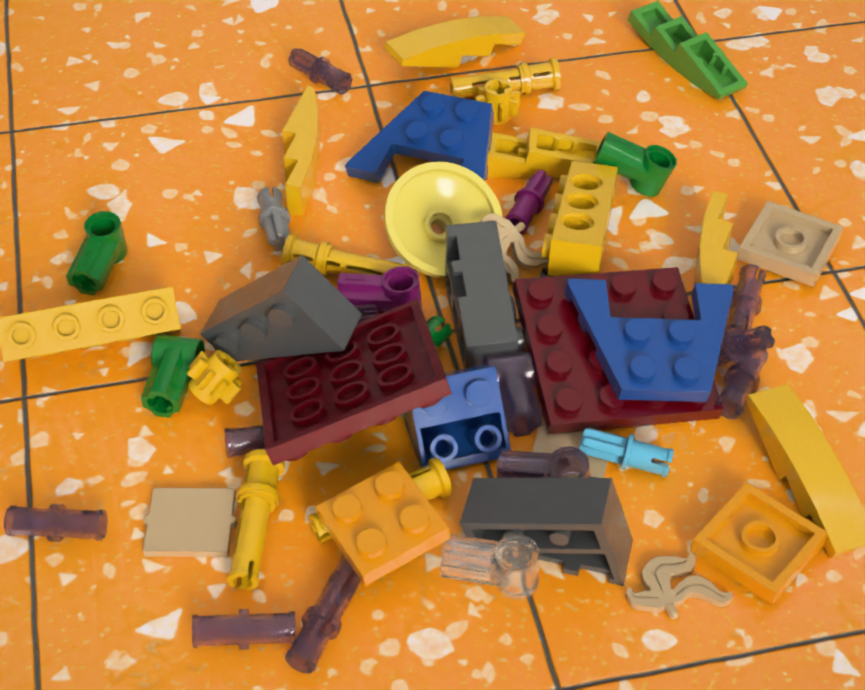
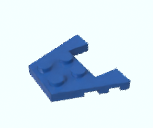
M423 91L346 163L347 174L350 177L379 183L393 156L400 154L432 162L454 163L473 171L485 181L488 178L487 161L488 152L491 149L494 121L492 104Z
M567 278L564 288L565 296L568 302L573 301L579 313L578 321L583 331L589 333L596 347L595 355L618 400L707 402L712 390L733 296V284L695 283L691 292L695 320L624 318L610 316L606 280Z

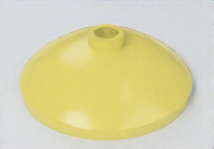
M449 162L424 163L405 172L391 188L385 202L383 214L388 240L398 256L415 270L436 278H445L446 225L480 222L489 213L503 217L499 201L490 186L473 171ZM431 225L441 227L443 234L433 232Z

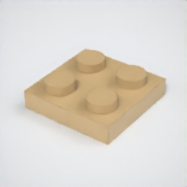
M767 201L739 246L737 260L814 287L841 238L843 226Z

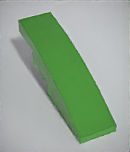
M659 1L631 11L627 20L646 43L673 69L698 88L719 100L747 87L748 83L707 32L697 35L682 16L672 19Z

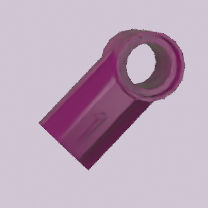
M394 267L385 272L384 275L340 273L337 290L358 310L386 312L415 299L419 300L422 308L419 274L410 267Z

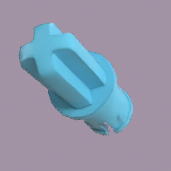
M585 428L579 445V452L582 454L621 464L620 469L625 470L626 466L658 474L664 478L668 475L669 464L652 459L671 463L674 449L671 448L667 449L634 440L633 434H629L628 438L593 428Z

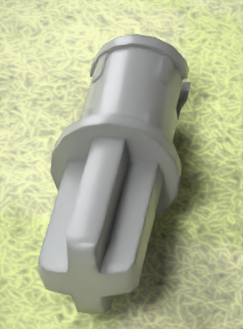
M265 187L257 194V202L261 211L258 217L259 225L265 230L268 244L274 246V250L282 251L285 240L290 233L288 226L290 214L283 206L280 190L273 187V197H271L269 187Z

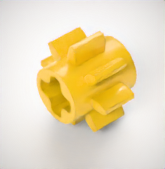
M492 79L486 82L485 88L478 87V96L475 97V101L492 104L494 111L493 125H502L507 123L511 116H518L520 91H512V85L507 80Z
M216 350L211 357L201 351L188 366L190 369L187 375L192 378L188 383V387L199 400L206 404L214 405L219 398L226 404H229L241 390L242 380L238 376L242 369L230 355L221 350Z

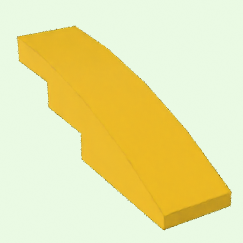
M477 16L449 20L416 29L386 41L384 49L401 66L458 68L463 55L490 56L494 44L521 45L526 32L508 16Z
M310 86L306 87L282 130L287 210L290 215L303 217L313 193L319 168L320 133L315 89Z
M531 127L527 139L492 132L491 149L488 152L487 161L488 177L530 179L537 170H545L546 174L552 176V178H560L561 174L568 175L571 161L593 163L601 142Z
M715 190L712 192L702 224L694 272V284H732L738 253L728 250L733 223L724 221V215L729 194Z
M789 384L747 395L745 397L779 481L788 480L802 516L804 518L812 517L814 524L828 532L825 544L823 545L828 558L865 548V510L835 452Z

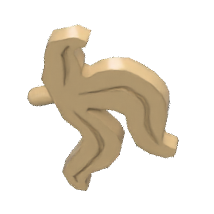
M489 213L480 220V222H497L504 266L510 284L513 285L514 280L518 279L519 267L506 255L509 245H512L516 262L522 267L537 268L541 265L549 264V259L542 258V252L533 251L526 247L524 238L520 234L525 229L523 222L514 226L510 220L494 213Z
M691 552L687 558L674 556H657L652 558L645 565L641 573V581L646 590L635 593L628 587L625 598L631 609L652 613L666 610L669 617L675 620L679 616L676 607L682 605L689 598L701 599L722 608L732 602L733 592H722L711 581L695 575L686 577L675 589H671V578L690 575L694 570L697 557L695 553Z

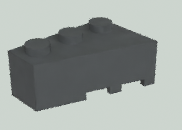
M301 255L221 298L200 335L215 350L227 353L236 362L344 351L362 313Z

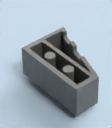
M485 221L446 225L445 289L463 368L489 365L495 366L497 373L516 371L517 353L524 352V337L522 328L515 326V301L513 296L510 297L508 277L504 266L497 222Z
M473 478L460 525L474 554L533 566L534 560L539 559L564 565L563 573L578 576L580 569L610 575L608 583L624 586L633 538L612 478Z

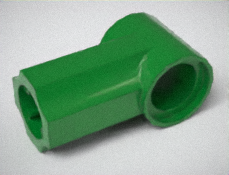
M607 132L599 145L593 163L618 167L617 174L629 179L631 186L637 192L648 197H655L659 195L676 167L677 159L665 147L650 145L644 148Z
M109 211L97 212L87 218L84 223L86 237L66 275L68 284L78 289L82 294L95 295L97 291L103 290L114 264L122 261L127 255L128 249L120 218L115 213Z
M158 334L156 336L151 355L152 369L141 395L144 408L153 412L155 416L170 418L173 413L180 412L188 390V383L192 379L187 375L190 369L188 366L201 351L205 352L203 339L168 334Z

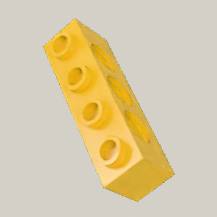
M571 161L568 175L561 174L558 193L555 195L553 213L550 214L548 232L545 233L542 248V258L549 259L547 275L563 276L599 273L614 201L618 167Z
M173 286L0 317V347L3 362H13L180 331L181 327Z

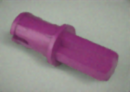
M537 170L530 177L526 186L517 191L514 196L515 204L505 217L514 226L520 222L525 224V229L520 234L527 231L535 214L540 213L544 208V198L553 184L552 176L547 175L545 170Z

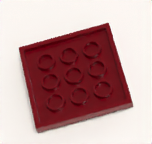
M678 267L514 280L512 290L547 434L584 431L585 428L602 430L720 418L724 408L715 380L713 381L712 390L707 402L618 400L595 355L596 347L589 333L583 331L578 321L579 313L573 301L568 302L564 292L567 278L606 280L611 317L695 320Z
M418 299L358 322L344 351L269 358L256 364L265 451L273 466L283 461L298 460L309 451L328 443L343 442L350 438L353 433L373 425L381 426L388 424L396 419L398 415L418 407L427 408L433 406L443 397L452 394Z

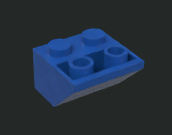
M479 365L445 372L452 392L451 395L443 397L433 406L427 408L418 407L403 413L405 425L420 468L428 465V460L437 457L445 469L449 470L512 456L495 366Z

